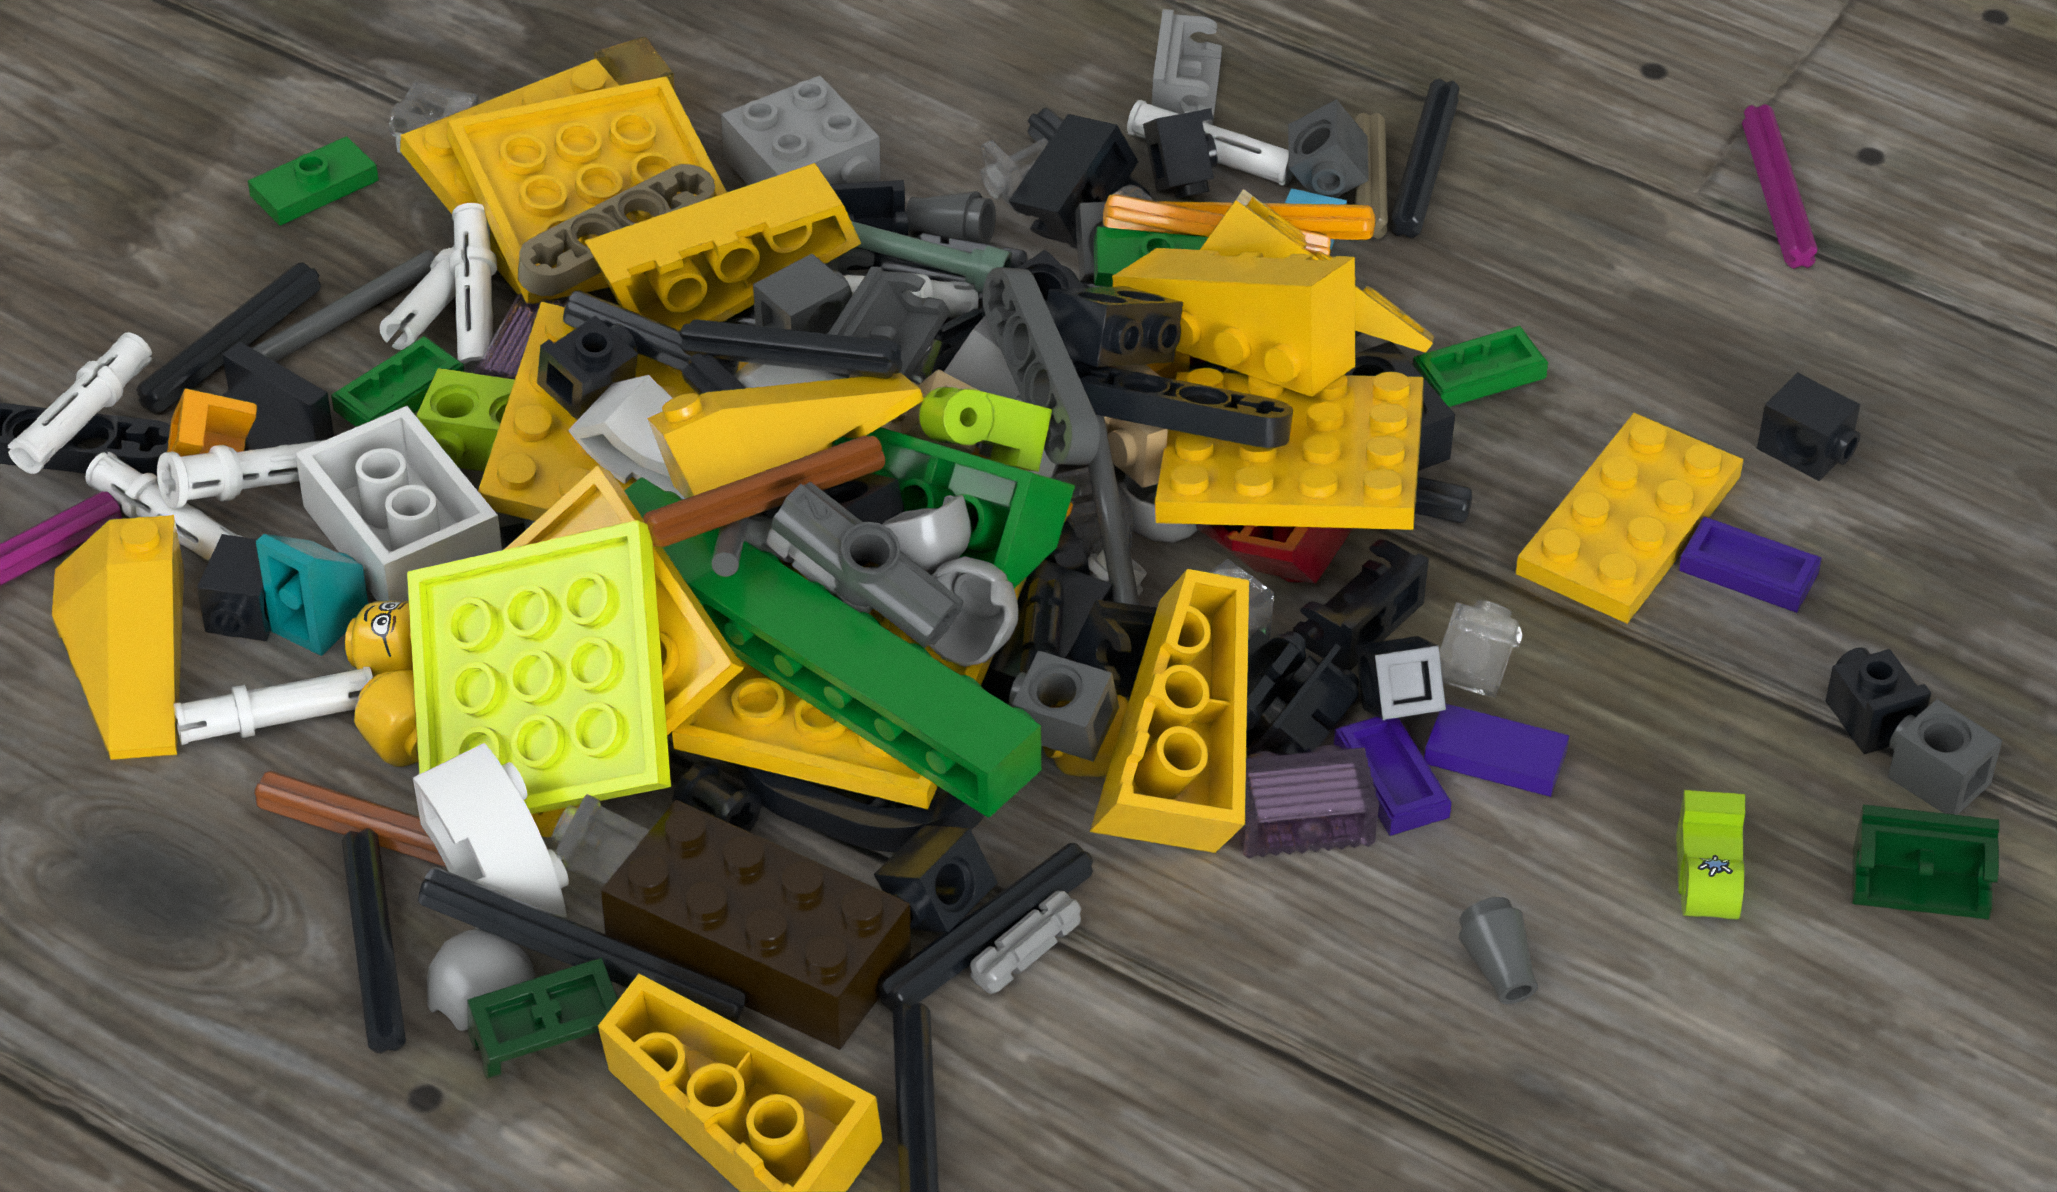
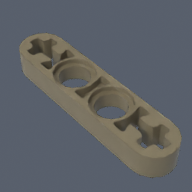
M691 164L677 165L534 236L522 245L519 253V282L531 293L540 296H553L601 273L589 248L579 242L578 239L588 234L600 236L633 225L635 223L625 216L632 211H645L656 217L712 198L715 191L714 179L709 172L701 167Z

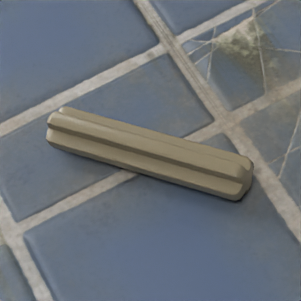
M1362 112L1355 118V122L1368 136L1369 181L1355 187V205H1369L1372 207L1375 214V227L1372 237L1380 239L1387 233L1388 222L1385 119L1378 112L1372 115Z

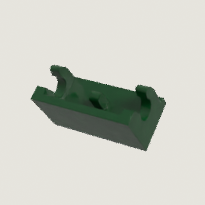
M1863 804L1853 845L1852 904L1989 920L1992 910V882L1997 883L1999 873V819Z
M602 958L467 999L468 1035L474 1051L479 1049L481 1051L483 1072L486 1079L501 1075V1062L599 1032L598 1025L618 1001Z

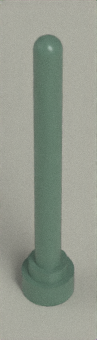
M851 221L861 241V244L856 247L965 276V282L975 285L976 292L983 293L984 282L992 269L996 267H1011V251L986 246L985 250L974 248L972 253Z

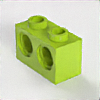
M438 368L416 417L458 468L485 471L515 380Z

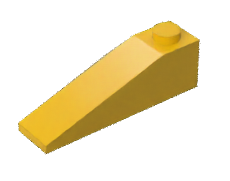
M1244 189L1200 248V250L1218 251L1220 256H1238L1243 252L1263 253L1264 258L1285 259L1291 254L1312 255L1313 260L1330 261L1334 258L1321 251H1317L1313 255L1306 250L1305 247L1308 243L1304 240L1306 237L1304 233ZM1355 285V331L1426 353L1433 344L1434 335L1373 288L1366 286L1364 290H1361Z
M897 373L888 379L864 376L706 392L701 395L687 393L667 401L662 406V412L647 419L673 486L686 499L831 448L832 442L842 436L846 438L866 436L923 402L924 398L918 386L902 373Z
M174 515L109 520L55 569L52 603L53 622L59 637L62 638L71 666L84 690L89 709L111 760L177 755L178 729L176 722L178 720L175 717L173 703L179 702L184 564Z

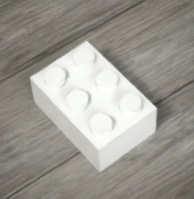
M408 406L295 453L304 508L339 552L351 556L356 562L363 565L366 587L377 601H409L408 571L502 551L498 515Z

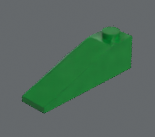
M883 427L866 435L877 437L885 456L883 468L872 474L898 479L905 511L926 508L937 509L943 506L946 496L952 495L956 497L963 495L970 519L971 536L966 550L959 558L969 557L994 564L1006 574L1008 581L1012 582L1015 589L1057 548L1075 485ZM842 436L832 442V447L856 438Z

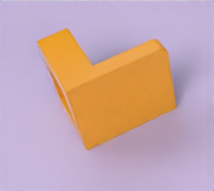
M185 388L171 418L167 452L174 451L180 457L209 453L210 448L216 445H226L233 448L236 452L244 451L246 437L256 419L257 405Z

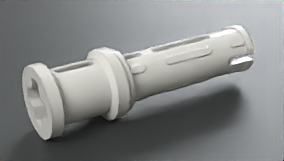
M322 441L280 445L236 452L233 448L226 445H216L210 448L209 453L182 457L174 451L164 452L160 455L157 465L159 490L165 504L169 508L174 509L183 507L187 500L215 496L222 502L230 501L240 495L242 489L299 481L295 453Z

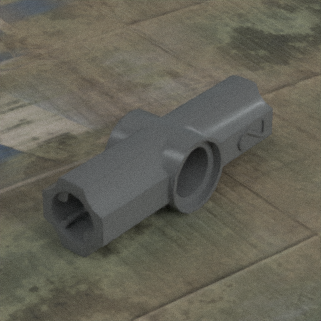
M812 482L806 485L800 484L786 497L783 505L773 517L772 529L835 578L834 582L838 593L846 601L857 606L873 607L924 648L930 644L935 645L949 630L951 624L962 610L963 600L900 552L898 538L890 528L880 523L862 522ZM856 561H871L879 567L872 569L864 568L856 564Z

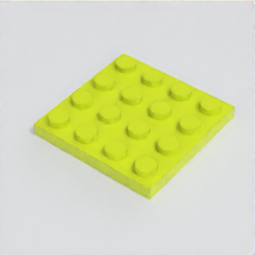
M636 520L407 572L419 774L485 743L501 765L510 762L521 774L527 789V798L524 802L531 814L671 787L653 543L646 523Z

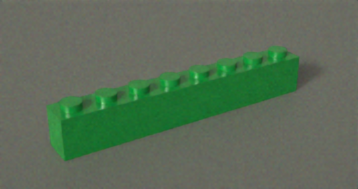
M643 477L624 490L642 518L649 511L683 500L676 493L664 491ZM719 528L662 547L739 659L987 818H990L1041 771V725L1035 722L1026 711L1004 703L985 691L973 678L967 675H959L932 658L920 645L908 643L882 627L872 615L866 612H858L831 595L822 584L816 581H809L789 569L772 553L765 550L760 551L744 541L738 570L735 574L724 577L715 573L712 568V559Z

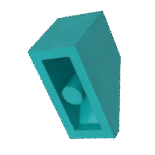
M263 534L256 540V547L271 632L323 656L346 633L351 620L357 617L363 607L368 604L363 565L345 553H337L314 541Z

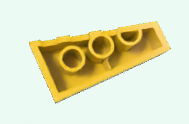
M813 163L585 240V243L620 307L681 331L684 324H690L694 319L724 322L754 305V283L810 254L815 255L826 264L860 245L861 241L843 203L817 165Z
M1156 248L1112 276L1113 287L1127 286L1183 302L1180 320L1181 336L1176 347L1178 352L1311 397L1355 367V257L1336 256L1330 261L1313 260L1312 255L1291 254L1285 259L1264 258L1263 253L1243 252L1238 256H1220L1218 251Z
M1186 569L1160 599L1090 832L1216 853L1245 825L1249 580Z
M641 974L636 976L598 1025L609 1071L740 1192H846L883 1141L876 1096Z

